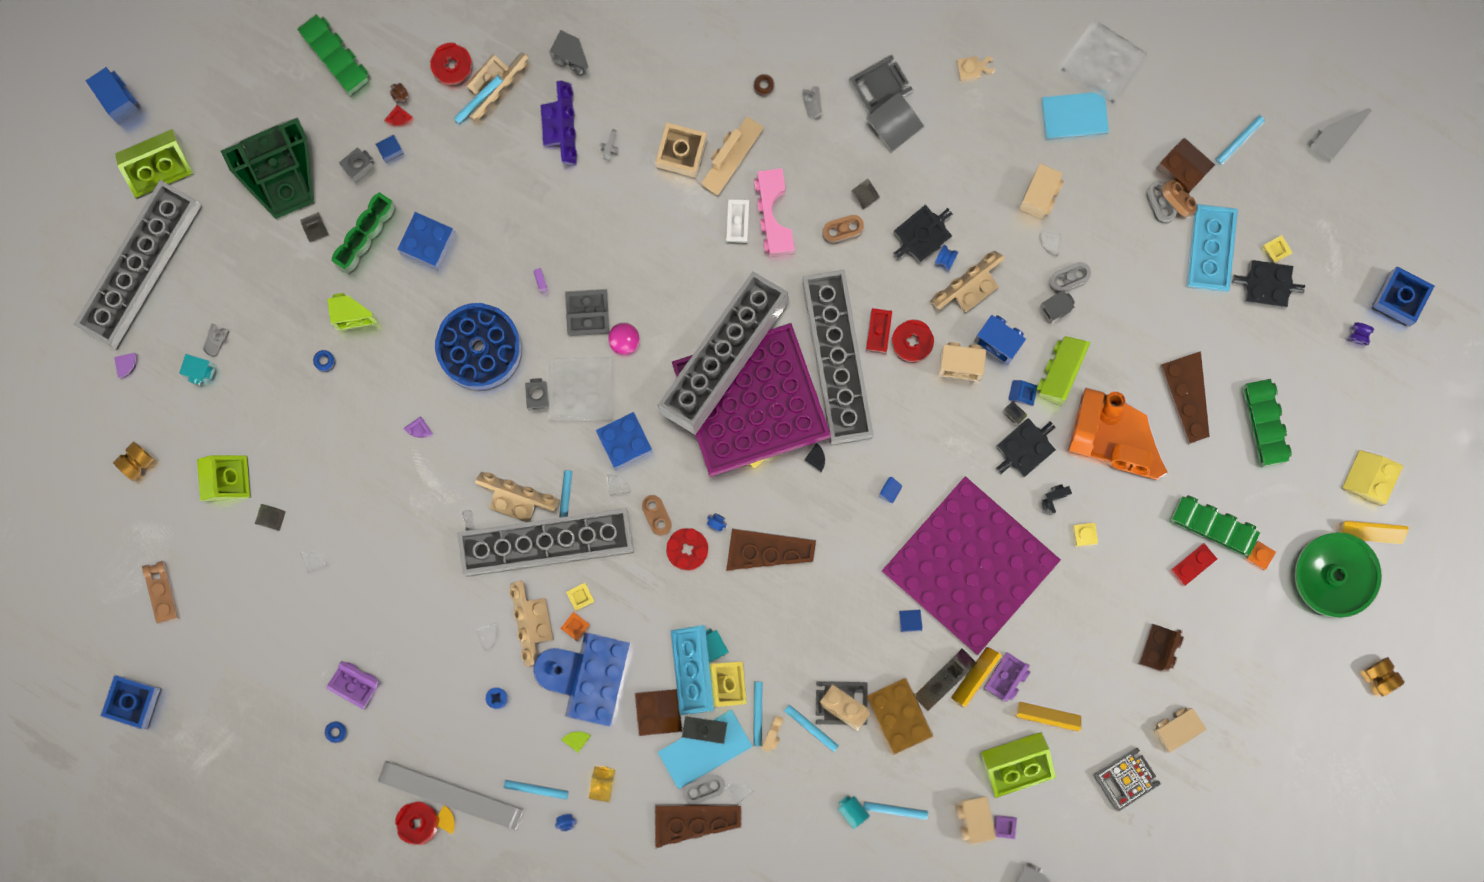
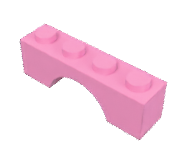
M783 169L757 172L758 178H754L755 190H760L761 198L757 199L758 210L763 211L764 219H760L761 230L766 231L767 239H763L765 252L769 251L770 257L794 254L792 229L781 226L772 214V206L775 200L785 193Z

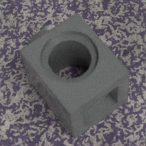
M358 147L339 162L340 166L354 183L374 167L370 162L373 160L366 150L362 152ZM358 159L363 160L361 167H353L354 161Z
M1062 290L1042 302L1040 307L1052 324L1073 311L1075 301L1070 293L1066 294Z
M542 378L530 379L529 383H525L528 411L549 409L547 382L543 381ZM541 389L543 395L539 399H534L531 396L533 390Z

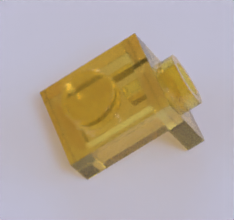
M605 766L594 767L589 799L610 802L615 775L614 769Z

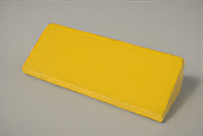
M1355 521L1340 523L1341 533H1348L1363 541L1402 544L1409 530V527L1403 525Z
M986 647L951 699L962 707H966L1001 658V654Z
M1025 702L1018 703L1017 718L1072 731H1081L1080 715Z

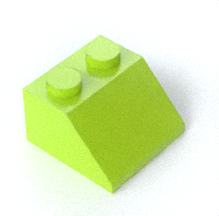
M345 293L333 294L332 298H327L330 323L336 330L378 324V319L371 311L350 296H345Z
M210 455L197 459L200 501H221L250 497L247 455Z

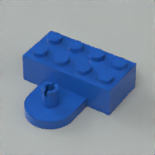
M584 633L580 653L559 648L547 649L540 653L533 666L535 680L546 690L570 695L565 713L566 717L610 727L630 643Z

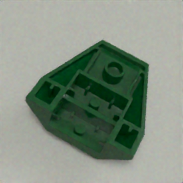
M298 117L274 125L221 150V154L231 173L275 219L314 203L307 136Z

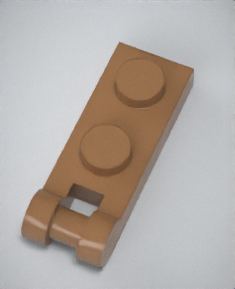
M159 561L156 565L150 566L148 564L142 566L156 623L177 619L178 614L165 562ZM159 573L160 579L154 580L153 574Z

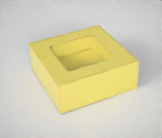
M1282 235L1263 246L1272 263H1277L1292 254Z
M586 583L566 592L575 611L595 602Z

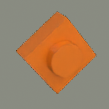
M1257 541L1251 555L1246 560L1266 570L1276 551Z
M572 612L560 629L578 642L590 624L575 612Z

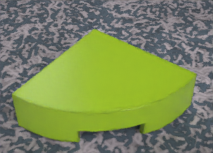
M576 731L565 735L561 740L579 753L591 735Z

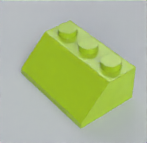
M173 129L115 153L117 166L135 198L153 191L160 180L170 184L193 174L184 150Z
M1064 336L1062 341L1057 340L1053 349L1056 355L1053 360L1049 359L1045 368L1048 371L1045 379L1041 378L1037 386V390H1040L1039 397L1060 406L1066 401L1091 342Z
M1042 732L981 752L983 764L995 798L1056 778L1050 749Z

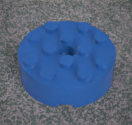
M470 303L456 308L441 322L435 339V352L440 366L455 383L473 390L490 389L505 382L516 370L521 357V339L515 324L501 309L484 303ZM477 341L483 342V348L480 351L473 350V345Z

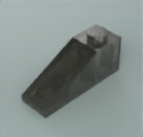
M961 648L914 694L916 699L929 711L972 670L977 662Z

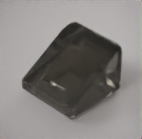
M869 179L851 191V194L863 210L880 198Z
M320 212L300 220L309 242L329 235Z
M1013 401L1002 411L1016 426L1027 417V414Z
M261 504L255 524L280 531L285 511Z

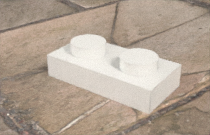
M728 199L726 242L747 243L749 200Z

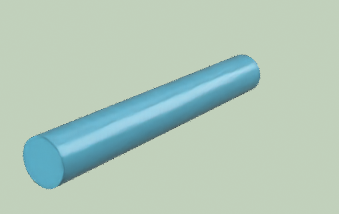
M497 75L454 119L461 123L503 82V79Z
M1259 115L1216 158V161L1219 164H1223L1265 119Z
M564 470L559 518L568 516L572 471Z
M754 682L753 746H762L763 682Z
M789 705L785 709L788 715L833 752L837 749L839 745L795 708Z
M505 780L504 783L505 789L566 800L568 798V791L510 780Z
M864 802V808L867 811L920 819L928 818V811Z

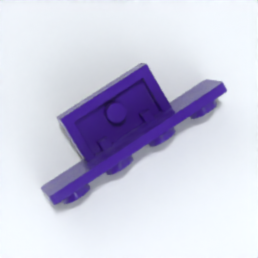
M559 80L556 81L557 101L540 105L543 146L549 147L560 144L561 161L566 164L575 165L577 163V150L575 147L576 131L574 128L573 89L571 83Z

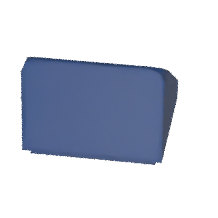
M394 134L376 143L385 162L404 153Z
M1013 380L1008 400L1034 406L1038 385L1023 380Z
M889 477L879 497L889 503H894L902 489V485L893 477Z
M921 610L899 611L901 632L923 630Z

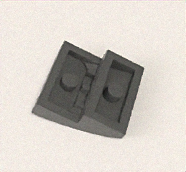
M900 92L866 118L891 153L924 127Z
M607 289L565 291L567 335L610 332Z

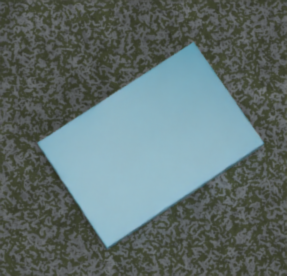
M1104 91L1042 97L1046 139L1109 133Z

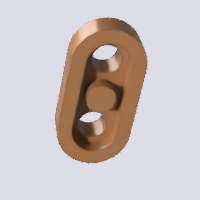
M1170 180L1163 184L1162 192L1164 197L1182 216L1188 217L1196 212L1197 204L1195 199L1188 194L1179 182Z
M849 215L829 221L823 228V236L831 243L859 236L863 231L864 222L857 215ZM854 223L857 225V229L851 230L849 225ZM834 229L837 231V234L832 236L829 231Z
M656 495L645 497L642 502V509L651 530L658 536L667 535L672 528V523L662 500ZM650 502H655L656 508L650 509L648 507V504ZM663 521L665 523L664 528H658L657 523Z

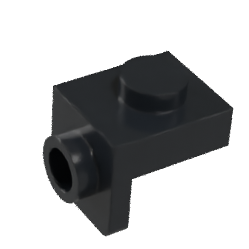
M1063 484L1052 487V492L1044 494V499L1041 500L1044 511L1049 512L1050 515L1055 514L1056 510L1053 501L1070 496L1072 494L1070 486L1064 487Z

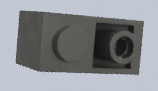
M560 30L549 51L552 61L559 65L571 66L570 69L578 74L583 72L588 75L589 67L579 38Z

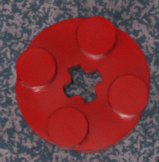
M452 42L444 43L436 48L430 60V67L435 78L442 84L456 85L465 81L471 75L472 59L467 49ZM449 59H452L453 62L457 61V64L454 65L455 68L446 67Z
M911 319L903 322L896 327L893 333V350L904 361H922L933 349L934 336L926 323L920 320ZM914 335L919 344L910 346L907 338H911Z
M693 528L679 529L670 536L667 542V557L673 566L681 570H695L703 565L708 556L707 540L702 533ZM684 544L693 546L691 555L681 552L684 549Z
M419 801L404 805L398 811L395 819L399 838L412 845H425L434 837L439 824V816L430 805ZM420 818V827L414 829L413 820Z

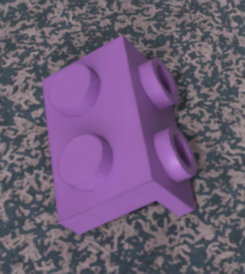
M1006 652L984 689L1005 702L1009 699L1013 700L1019 691L1016 688L1020 681L1024 682L1030 674V671L1027 670L1030 665Z
M341 661L338 670L328 683L326 689L364 709L376 691L378 681L370 673H363L358 670L352 663Z

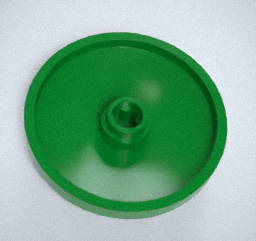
M1328 533L1315 538L1302 550L1295 567L1296 587L1303 601L1317 613L1332 618L1350 617L1365 610L1375 600L1382 581L1380 562L1373 549L1362 539L1348 533Z

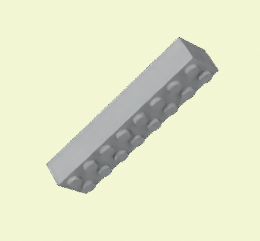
M160 180L74 325L116 349L201 204Z
M845 269L803 276L802 281L827 425L831 434V445L873 438L874 434Z
M752 271L658 403L660 414L696 435L789 303L788 292Z
M627 508L457 532L464 576L633 552Z

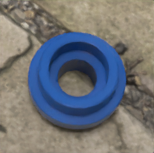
M320 350L314 355L313 364L320 371H328L334 365V356L327 350ZM326 357L328 362L324 365L321 364V359Z
M717 513L708 515L707 525L718 531L726 528L725 517Z
M331 722L325 728V737L332 743L341 742L346 736V728L340 722ZM334 728L339 729L338 736L332 734Z
M572 814L559 816L556 818L555 828L560 829L562 832L569 831L576 824V819L573 818Z

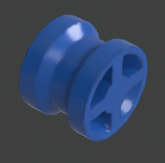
M943 245L935 264H942L950 271L958 251L949 250L948 246Z
M492 688L487 692L485 700L489 707L501 709L507 704L508 695L501 688Z

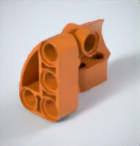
M1086 387L1075 420L1068 451L1111 462V465L1116 469L1156 480L1165 475L1168 471L1157 450L1147 415L1125 403V397L1120 392L1114 391L1107 395L1104 392Z

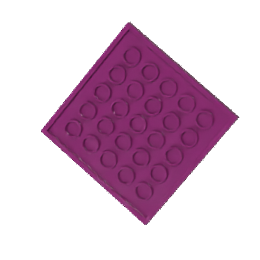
M792 323L770 329L696 433L710 477L831 438ZM693 355L672 361L676 377H678Z
M965 476L883 568L882 572L972 652L978 655L1061 559Z

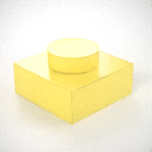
M1095 522L1073 526L1076 547L1098 544Z

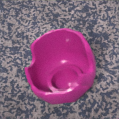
M620 322L610 330L608 342L611 349L619 355H628L638 348L640 337L635 326L630 323Z

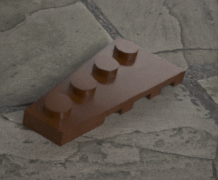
M1201 351L1161 364V370L1188 444L1209 438Z
M732 528L726 571L813 562L816 540Z
M655 804V848L741 827V804Z

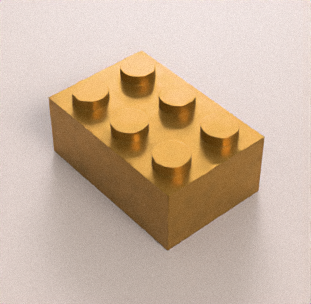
M907 678L867 695L894 755L933 737V733Z

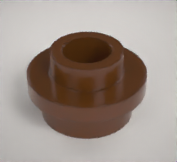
M767 74L757 76L754 80L755 91L760 95L770 94L774 89L773 78ZM762 82H766L768 86L766 88H762L760 84Z
M401 83L391 85L390 94L396 102H405L406 98L409 97L406 88Z

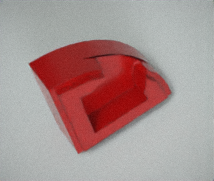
M396 105L384 121L392 126H404L414 118L400 106Z

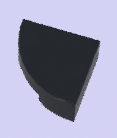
M816 443L804 461L822 473L825 466V455L821 446Z

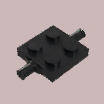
M925 204L893 231L902 244L899 249L893 252L894 256L899 260L908 252L921 264L952 238V234L946 229L944 221L952 216L953 213L946 208L940 215H937Z
M1251 260L1249 272L1246 276L1235 274L1233 276V283L1245 285V302L1287 308L1291 292L1302 294L1305 292V285L1293 283L1292 274L1294 266Z
M1027 418L996 446L1003 453L1005 461L996 467L999 473L1003 474L1009 467H1012L1022 477H1025L1050 456L1056 449L1048 441L1046 435L1056 428L1052 425L1053 423L1049 421L1040 429Z

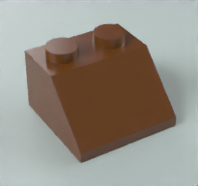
M1184 137L1159 163L1157 169L1169 180L1179 182L1189 194L1215 164Z
M677 689L635 693L639 736L682 732Z

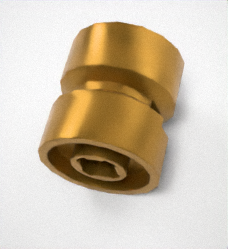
M133 441L125 449L126 454H120L113 462L131 481H134L141 474V468H146L154 460L141 446Z
M1389 657L1378 661L1365 670L1371 682H1376L1375 688L1381 697L1388 695L1405 683L1399 672H1394L1395 666Z

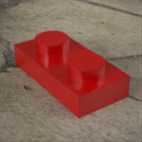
M871 309L866 351L887 353L892 311Z
M1203 543L1173 567L1171 571L1182 585L1186 586L1213 564L1217 557Z

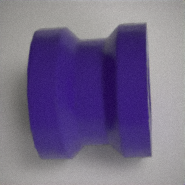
M1355 322L1353 325L1354 332L1350 334L1349 340L1360 345L1369 346L1371 342L1369 339L1370 335L1374 333L1375 329L1367 324Z

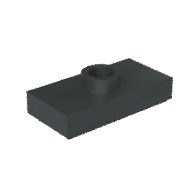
M685 716L682 737L724 744L727 723Z

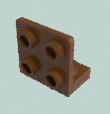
M1151 624L1138 664L1162 673L1169 671L1170 668L1173 669L1177 657L1174 656L1177 648L1180 649L1184 636H1181L1182 630H1170L1156 624Z

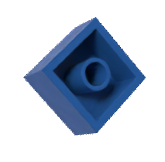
M105 67L85 80L107 114L117 124L139 111L135 106L138 103L137 100L126 88L125 82L115 70L111 72Z
M415 212L397 250L408 258L439 270L456 233L453 228Z
M1397 266L1391 270L1373 308L1408 326H1412L1417 322L1435 285Z
M991 315L977 334L974 342L1006 365H1009L1026 338L1023 337L1024 333L1018 328L1014 327L1012 329L1006 325L1007 321L1002 317Z
M634 412L596 430L615 471L653 453Z
M114 675L101 717L139 729H147L160 688Z

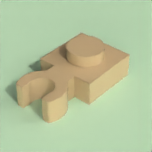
M978 56L957 59L960 81L981 78V72L985 74L994 73L995 68L986 67V63L993 62V57H986L981 62H979Z
M776 715L761 749L770 752L771 748L776 749L780 739L777 737V733L784 718Z

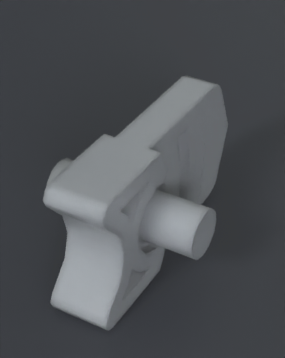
M813 86L811 91L803 90L804 101H806L808 116L817 118L822 114L819 86Z
M615 129L611 130L608 143L600 144V148L604 149L603 159L610 160L612 152H618V147L613 146L617 133Z
M211 324L203 346L206 354L216 355L222 341L228 332L227 329H218L216 324Z

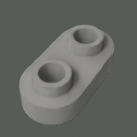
M1155 181L1148 188V197L1156 217L1162 222H1169L1174 219L1177 210L1163 195L1162 186L1165 182ZM1156 189L1161 191L1162 194L1160 196L1155 194L1154 191ZM1162 209H1168L1169 214L1164 215Z
M1075 263L1056 271L1050 279V285L1056 292L1067 291L1086 283L1091 276V269L1086 263ZM1076 271H1082L1083 277H1078ZM1057 279H1062L1064 285H1058Z
M710 775L689 783L683 790V797L690 804H697L711 799L723 792L724 781L720 776ZM713 781L718 784L716 790L710 788V783ZM692 789L698 791L697 797L693 798L690 796Z

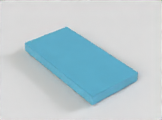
M1197 204V209L1194 213L1187 287L1229 292L1238 209Z
M705 625L671 630L679 714L687 715L714 711Z
M732 709L713 720L727 723L724 744L681 738L658 751L661 760L678 789L753 747Z

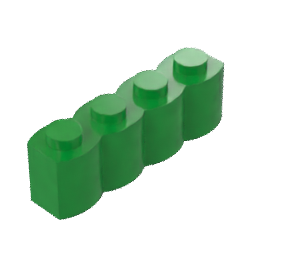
M315 14L297 30L350 96L369 81L366 76L369 72L362 63L359 66L354 61L356 56L350 48L345 50L341 45L344 41L338 33L332 34L328 29L331 25L325 17L320 18Z
M380 192L371 198L368 209L360 214L356 221V226L346 234L344 244L334 251L332 262L335 266L347 274L355 269L359 262V256H362L369 249L371 239L380 233L383 222L392 216L395 204L391 199Z
M1271 379L1246 383L1243 385L1261 466L1267 467L1287 463L1290 461L1289 457L1292 456L1290 445H1286L1285 442L1287 429L1280 420L1282 408L1275 399V396L1278 395L1276 384L1272 383Z
M1190 495L1180 498L1171 517V522L1248 557L1251 555L1260 535L1255 525L1248 522L1241 524L1237 521V517L1228 513L1224 516L1217 512L1218 509L1209 504L1202 506L1198 503V499Z

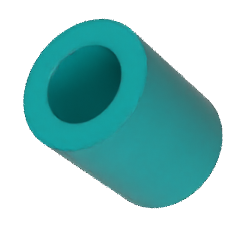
M847 795L839 802L841 806L838 810L853 829L870 817L855 796L851 798Z

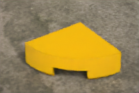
M443 805L438 814V827L453 834L455 829L453 813L447 806Z

